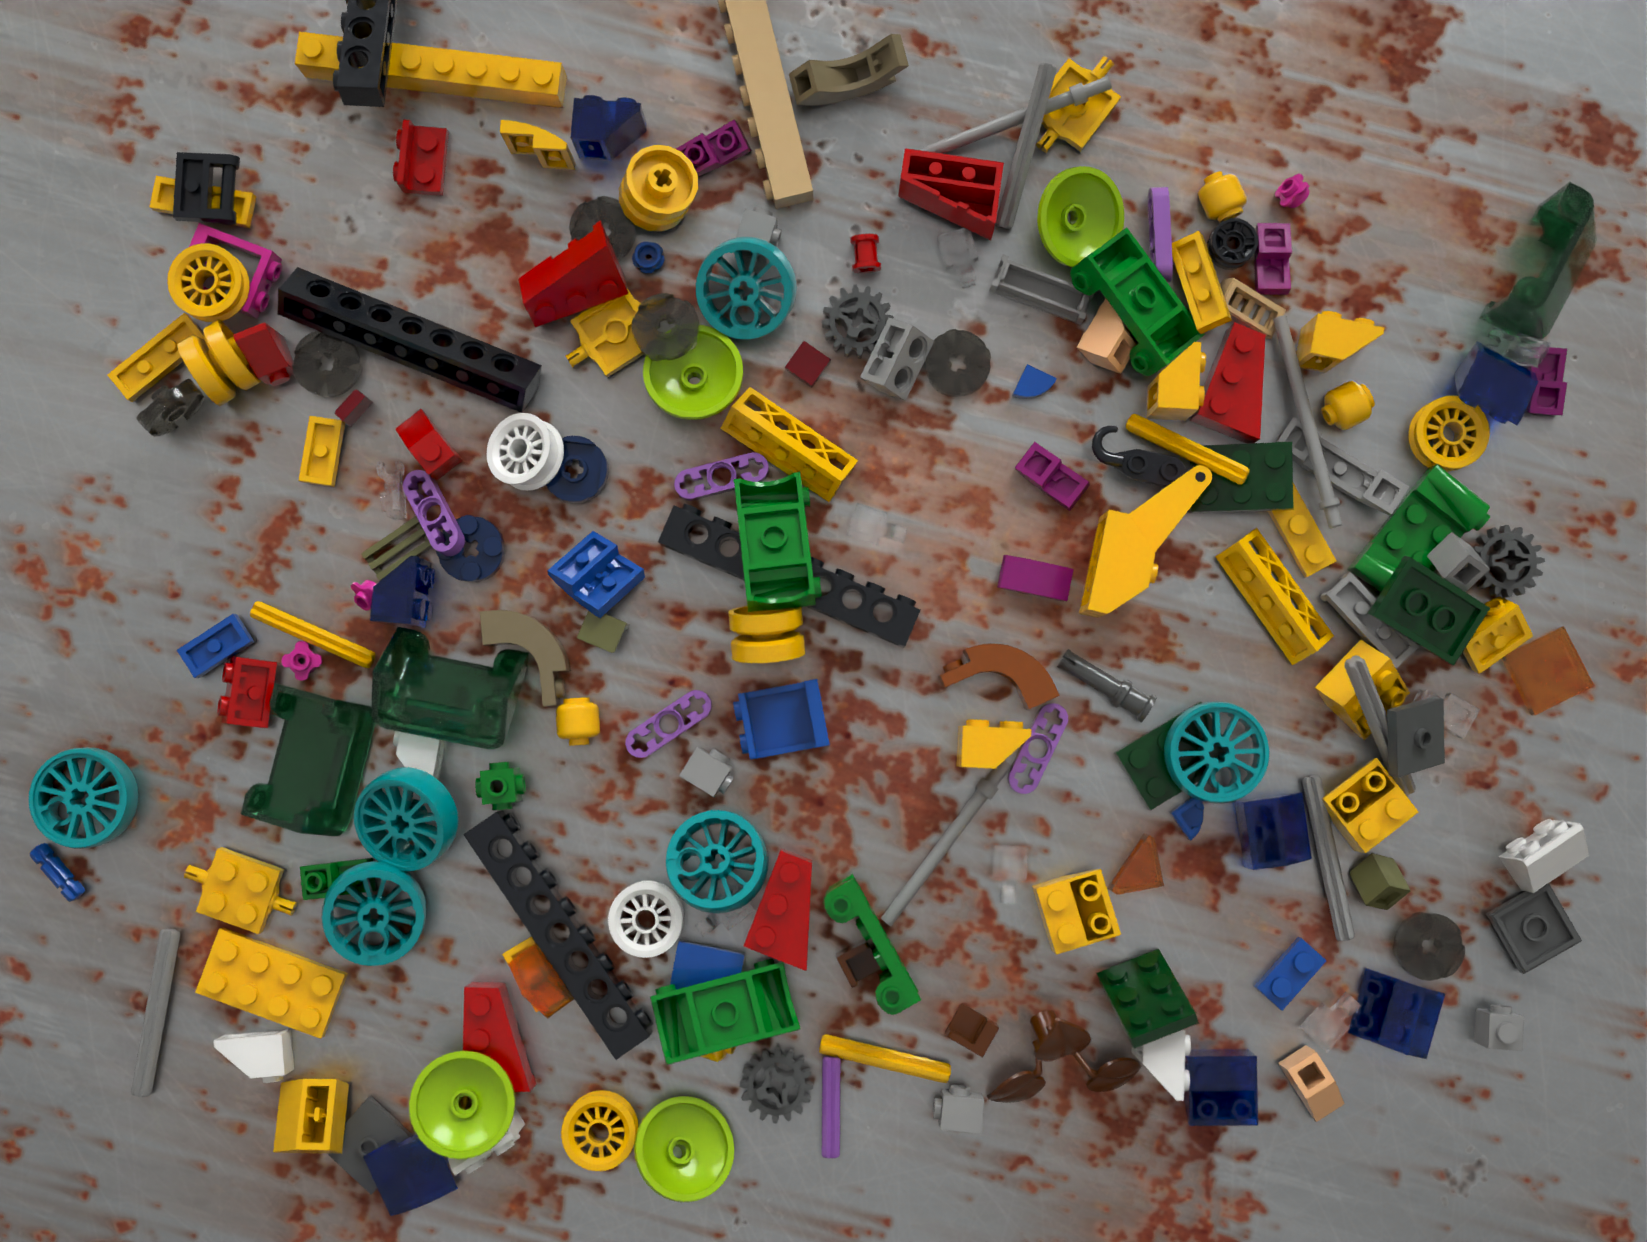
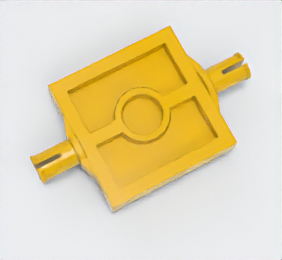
M1103 56L1093 71L1082 68L1068 58L1055 75L1049 98L1069 91V87L1081 82L1085 85L1103 78L1111 67L1114 66V63L1109 60L1106 64L1108 57ZM1110 89L1087 98L1088 102L1078 106L1071 104L1045 114L1042 124L1047 131L1036 143V146L1039 149L1043 146L1042 151L1047 153L1058 138L1066 141L1081 152L1118 104L1121 96Z
M628 290V295L591 307L570 320L579 334L581 343L580 347L565 355L571 366L574 367L587 357H590L600 366L608 378L648 352L651 345L659 338L653 328L651 316L667 307L661 296L658 295L647 304L642 305L633 298Z
M220 847L216 850L212 865L207 871L191 864L185 870L184 878L202 883V895L196 909L197 913L260 934L263 932L268 916L273 910L290 916L296 910L297 902L279 897V883L284 869Z

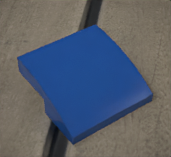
M594 531L547 570L548 575L558 586L581 606L599 618L605 615L645 578L643 568L621 556L615 543Z
M679 940L670 985L675 984L677 990L742 973L745 953Z

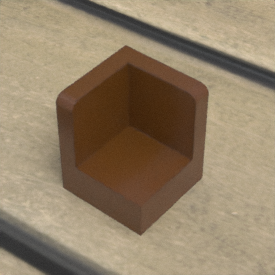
M864 939L836 953V959L852 988L858 985V981L881 970L872 954L873 952L868 941Z
M961 1004L945 1033L951 1040L983 1058L998 1032L999 1026L996 1022L976 1010Z

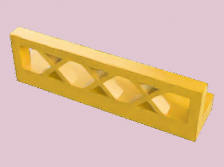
M751 387L731 406L721 426L722 430L754 452L763 455L767 461L786 474L791 475L792 473L800 472L802 484L827 502L832 500L842 482L858 462L857 459ZM749 400L760 407L761 411H754L745 404ZM774 422H782L788 427V430H781ZM801 440H808L815 445L816 449H809L803 445ZM829 459H836L845 467L843 470H840L831 464Z
M1258 528L1250 531L1239 541L1215 556L1292 665L1314 654L1334 637ZM1249 541L1253 542V544L1259 551V555L1256 554V552L1253 550L1251 545L1248 543ZM1271 571L1278 577V582L1271 575ZM1290 598H1293V600L1298 606V609H1296L1293 606ZM1310 625L1313 626V628L1315 629V631H1316V632L1318 633V635L1320 636L1319 639H1317L1316 636H1315V635L1313 634V632L1311 631Z

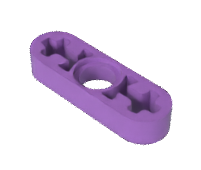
M1168 187L1149 188L1150 259L1165 280L1171 282L1173 258Z
M753 452L686 469L676 476L674 482L675 490L682 499L687 501H694L735 490L734 479H737V474L732 465L739 463V470L749 467V461L755 460L757 465L762 464L763 468L758 471L759 476L753 477L751 472L741 474L742 479L752 482H763L769 473L768 462L763 455ZM726 468L731 472V480L727 485L719 486L713 482L712 475L716 469ZM707 471L706 476L711 487L710 490L705 491L704 484L696 485L694 487L695 492L689 494L687 489H681V485L686 483V477H691L693 481L703 480L700 473Z
M423 470L410 472L403 481V490L431 546L444 556L458 554L464 546L465 538L437 482ZM418 482H424L422 488L429 497L424 498L422 494L416 491L418 489ZM434 505H440L441 513L439 517L433 521H428L426 514L429 508ZM443 528L448 534L451 535V537L449 538V545L446 546L445 544H443L445 542V537L443 533L438 529Z
M700 690L688 692L630 731L626 737L628 752L638 758L650 756L705 719L712 710L711 698ZM693 696L698 700L703 698L706 702L702 706L704 712L699 714L697 711H693L688 714L687 717L691 722L685 725L683 716L675 710V707L681 704V708L684 711L691 706L690 699ZM666 714L674 715L679 722L678 729L672 734H666L660 728V720ZM653 723L655 732L663 738V741L657 743V739L654 737L647 742V751L644 752L641 748L635 750L633 744L636 743L634 736L639 734L641 737H645L652 731L647 727Z
M1055 703L1046 704L1038 710L1030 727L1032 729L1031 737L1022 744L1008 773V784L1015 792L1028 794L1038 786L1068 723V714L1061 705ZM1055 709L1058 711L1057 718L1061 719L1059 725L1053 724L1050 727L1048 733L1055 735L1053 740H1051L1044 734L1035 733L1037 726L1044 730L1047 724V719L1043 717L1044 713H1051ZM1037 738L1043 740L1047 745V752L1041 758L1032 757L1028 751L1030 742ZM1024 756L1028 761L1040 764L1038 771L1031 767L1028 773V777L1032 779L1031 784H1024L1022 788H1019L1017 786L1018 780L1014 776L1016 772H1024L1027 764L1021 763V759Z

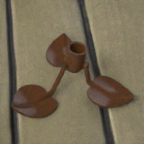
M1045 1010L1035 1014L1030 1019V1024L1036 1036V1040L1032 1042L1035 1049L1036 1062L1034 1071H1022L1009 1077L987 1095V1098L995 1102L1014 1103L1033 1097L1046 1084L1044 1077L1040 1076L1042 1074V1061H1054L1066 1055H1073L1088 1076L1092 1077L1087 1081L1086 1085L1089 1090L1094 1092L1112 1091L1123 1086L1137 1074L1142 1065L1134 1058L1121 1057L1103 1064L1098 1070L1092 1069L1079 1053L1091 1043L1090 1034L1076 1024L1057 1018L1053 1010Z

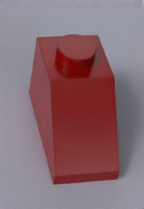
M265 322L233 334L237 345L256 377L267 385L276 386L289 381V376L298 373L284 336Z
M422 409L395 428L407 449L426 473L436 481L463 461Z

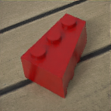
M905 148L898 197L984 238L992 240L1004 163Z
M601 220L592 226L593 231L578 241L575 238L567 244L568 248L555 258L549 256L518 278L523 304L535 327L629 294L622 268Z
M1236 322L1226 330L1204 385L1205 396L1203 406H1199V409L1192 415L1191 422L1246 444L1256 443L1260 440L1266 334Z
M781 848L743 947L807 971L812 878L811 859Z
M471 982L464 987L463 1051L478 1052L492 1058L509 1076L514 1092H531L537 1084L534 1074L532 1075L526 1056L527 1051L522 1043L517 1027L518 1022L506 983Z

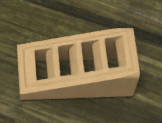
M1234 277L1223 279L1220 287L1232 321L1266 334V339H1271L1276 330L1273 319L1283 316L1286 310ZM1242 298H1245L1246 301L1239 312L1237 308ZM1257 304L1258 307L1251 319L1248 316L1254 305ZM1268 310L1270 314L1264 326L1259 323L1265 311Z

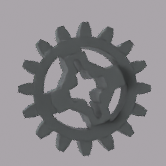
M857 284L853 285L852 293L849 294L844 288H841V298L838 299L831 296L829 302L833 307H824L823 314L829 317V319L822 320V328L830 329L825 334L826 341L835 339L833 344L835 351L841 346L844 347L845 357H848L851 351H856L858 359L862 358L863 350H868L871 354L888 318L894 319L892 315H885L890 309V304H880L882 299V293L880 292L874 297L871 296L870 286H867L864 292H859ZM857 301V304L849 308L843 307L847 303ZM869 305L876 310L880 321L871 316ZM857 316L863 317L862 323L859 324L858 328L853 327L852 320H855ZM835 322L844 327L846 338L838 332ZM866 335L873 336L866 341L858 342V339Z
M1509 525L1500 526L1499 531L1494 527L1486 530L1487 536L1480 535L1476 538L1480 546H1474L1473 549L1490 569L1480 578L1479 589L1489 586L1490 596L1498 595L1501 592L1503 598L1512 597L1513 593L1516 596L1525 594L1524 587L1532 588L1536 586L1532 577L1542 576L1543 572L1537 569V564L1545 562V558L1536 556V552L1541 550L1542 546H1532L1533 534L1523 537L1522 527L1514 528L1511 531ZM1493 545V552L1487 555L1489 548ZM1503 557L1509 561H1516V563L1508 566V564L1496 562L1495 560L1502 559ZM1525 568L1522 576L1518 579V573Z
M776 1046L774 1054L770 1055L768 1050L764 1048L762 1049V1059H758L754 1055L750 1058L753 1068L746 1066L743 1068L742 1073L749 1078L740 1080V1087L748 1089V1091L742 1094V1101L751 1100L749 1112L751 1113L759 1109L761 1111L760 1120L762 1121L766 1118L767 1114L772 1115L773 1123L778 1122L779 1115H784L787 1121H791V1111L794 1110L801 1114L803 1108L800 1102L809 1103L811 1100V1096L805 1093V1090L813 1089V1082L805 1081V1078L811 1075V1069L802 1070L801 1067L805 1059L803 1057L798 1058L796 1061L792 1059V1049L786 1055H782L780 1046ZM777 1063L786 1064L792 1070H783L777 1066ZM763 1067L765 1077L763 1081L754 1085V1078ZM772 1073L778 1082L784 1081L781 1096L775 1087L769 1088ZM799 1084V1091L790 1102L789 1091ZM767 1098L775 1102L776 1106L768 1105L762 1099Z

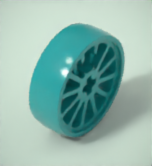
M737 237L718 245L704 259L696 278V298L703 316L716 330L736 339H756L772 333L786 320L796 299V277L789 260L776 246L755 237ZM741 250H749L753 253L748 271L746 270ZM728 252L734 253L739 273L723 257L724 254ZM761 254L770 262L758 273H755L758 256ZM719 263L733 279L712 273L714 264ZM772 266H775L781 275L770 279H761ZM709 280L728 285L729 288L710 292ZM744 281L747 282L749 288H753L748 296L745 295L743 289H739ZM781 282L784 286V294L765 289L764 286ZM730 295L731 300L721 310H718L712 299ZM762 296L781 301L780 311L776 312ZM732 306L729 320L724 317V313ZM740 306L750 307L754 312V320L750 322L743 321L738 313V308ZM762 309L771 317L765 323L760 322Z
M1205 702L1187 709L1173 722L1165 740L1164 757L1169 775L1184 793L1203 802L1222 804L1245 797L1261 782L1269 763V744L1262 726L1247 710L1228 702ZM1220 712L1226 713L1231 717L1222 736L1220 732ZM1206 713L1212 714L1213 736L1210 735L1201 721V715ZM1192 721L1203 735V741L1185 732L1186 727ZM1240 721L1245 727V731L1229 741L1237 722ZM1181 737L1198 745V751H1179ZM1251 737L1252 749L1234 748L1236 744L1245 738ZM1214 746L1221 747L1223 753L1218 755V759L1211 758L1209 752L1214 750ZM1254 754L1252 766L1236 759L1235 755ZM1198 756L1200 760L1187 769L1182 770L1179 757ZM1203 765H1206L1198 784L1194 785L1187 776ZM1223 767L1228 768L1231 772V781L1226 786H1222L1216 781V773ZM1238 767L1247 771V776L1242 782ZM1207 782L1213 788L1212 793L1204 791Z
M72 748L54 755L39 768L29 790V809L37 828L51 841L74 849L97 847L114 840L130 825L138 806V786L130 768L116 755L99 748ZM86 758L85 769L81 777L78 760ZM99 762L105 766V769L92 781L96 763ZM67 764L72 782L62 773ZM112 774L117 784L103 789L100 785ZM55 778L66 788V790L53 788V782ZM119 790V804L105 801V794ZM84 792H87L89 796L85 799V803L83 804L81 802V799L85 796ZM50 794L58 795L50 799ZM60 803L65 804L67 814H69L65 820L61 819L58 815L57 810ZM102 806L117 811L112 821L100 810ZM92 815L105 827L99 834L96 833ZM81 818L85 828L86 838H84L81 835H77ZM65 825H69L68 831L64 829Z
M396 768L381 774L364 788L354 808V825L364 848L377 861L394 866L401 871H415L434 863L450 848L458 831V811L451 794L434 776L416 768ZM398 787H402V788H403V795H402V797H401V795H400V792H399ZM413 792L420 796V801L412 799ZM425 803L429 806L432 812H427V809L424 806ZM436 821L437 827L429 825L426 822ZM429 837L435 839L436 843H433ZM412 840L415 846L411 845L409 841Z
M723 810L705 811L687 819L673 834L666 853V872L674 891L691 907L706 913H728L749 903L762 888L768 872V852L764 840L757 829L744 817ZM721 824L718 844L713 842L709 830L710 825ZM728 827H737L740 831L725 847ZM700 829L704 830L708 846L705 848L691 838ZM748 835L752 840V846L732 853L742 839ZM686 842L691 843L695 847H688L683 849ZM756 852V862L754 865L735 862L737 859ZM719 854L725 861L720 862L719 868L715 869L709 862L714 861L715 855ZM691 856H698L700 858L699 868L694 872L684 871V861H687ZM733 870L752 871L753 875L749 882H745ZM728 876H731L743 886V889L735 895H732L727 881ZM711 878L708 898L701 899L696 897L697 893ZM685 879L690 881L698 880L692 889H687L683 884ZM721 879L727 897L722 900H715L718 880Z
M379 861L364 862L344 871L329 887L322 906V927L332 948L345 959L366 966L388 964L404 956L418 942L426 921V900L420 885L407 871H401L394 866ZM369 878H381L377 894H373ZM358 880L363 881L367 897L359 892L351 883ZM387 880L398 884L387 896H382ZM346 890L359 903L339 899L337 896ZM402 890L410 896L408 899L390 903ZM412 906L416 916L393 911ZM339 907L355 911V913L335 917L334 908ZM371 908L377 909L378 919H372V915L369 913ZM390 920L410 924L412 928L407 934H404ZM358 921L346 935H343L338 928L339 925ZM358 932H360L358 945L352 943L350 940ZM370 932H377L382 935L384 940L381 944L373 946L368 944L369 941L365 935ZM390 932L400 940L391 946L388 945Z

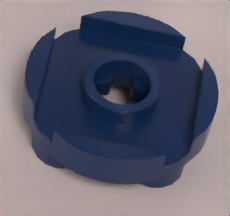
M582 436L562 438L564 445L563 461L555 477L546 484L548 490L558 499L568 503H582L596 498L605 486L608 478V463L602 450L590 439ZM573 461H579V466L584 468L583 473L578 474L577 478H571V474L566 472V467L572 466Z
M471 515L462 516L456 519L464 535L465 543L477 541L479 544L476 549L479 554L476 557L469 555L466 558L463 554L465 552L464 546L454 556H444L437 550L436 554L443 569L455 579L464 582L487 580L503 564L505 556L503 536L494 524L484 518ZM443 530L442 533L445 537L443 544L447 546L450 544L449 538L451 535Z

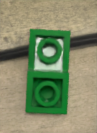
M373 858L300 866L303 900L325 898L329 887L340 874L355 865L373 861ZM369 878L372 891H377L375 878ZM358 880L351 883L359 892L366 893L363 881ZM345 890L344 892H341L338 896L349 895V893Z

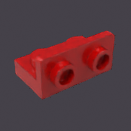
M403 119L402 129H398L396 135V145L400 153L399 162L395 161L393 165V179L404 193L443 196L449 139L447 128L414 126L411 120Z
M231 657L230 663L225 662L222 682L227 683L225 696H220L217 708V715L222 716V723L268 728L277 662L241 657Z

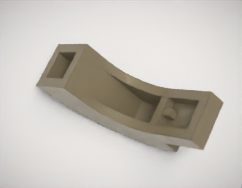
M890 34L869 49L848 58L832 61L808 60L790 72L789 78L797 105H827L862 97L880 90L895 82V75L909 65L901 34Z
M508 610L481 611L480 622L483 645L491 647L513 644L528 650L538 664L543 707L561 705L560 698H565V685L563 678L558 679V673L569 672L571 669L567 653L557 636L538 620L518 612Z

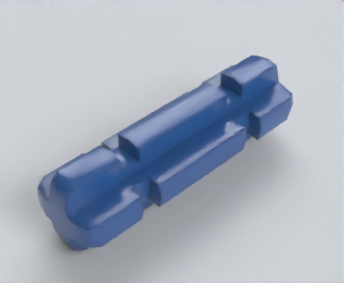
M43 843L36 846L30 852V857L36 864L40 863L42 865L40 869L57 889L59 887L62 889L61 894L66 900L71 902L82 896L85 888L78 880H73L74 875L58 856H53L54 851L48 844Z

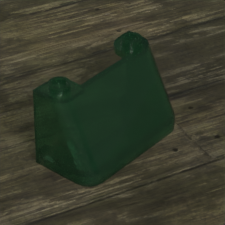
M1571 182L1539 204L1532 217L1533 220L1539 221L1542 226L1543 234L1539 241L1553 248L1538 278L1530 276L1517 281L1507 297L1498 303L1493 301L1487 303L1480 316V319L1527 343H1535L1550 333L1597 241L1594 200L1589 192Z
M397 627L372 671V718L376 724L388 730L483 749H497L503 745L509 731L527 670L529 652L514 649L502 650L496 655L493 667L430 655L429 640L424 634L413 629Z
M275 683L270 698V709L275 717L285 719L268 784L256 783L251 786L245 794L241 815L301 834L340 836L348 828L376 723L375 711L368 705Z

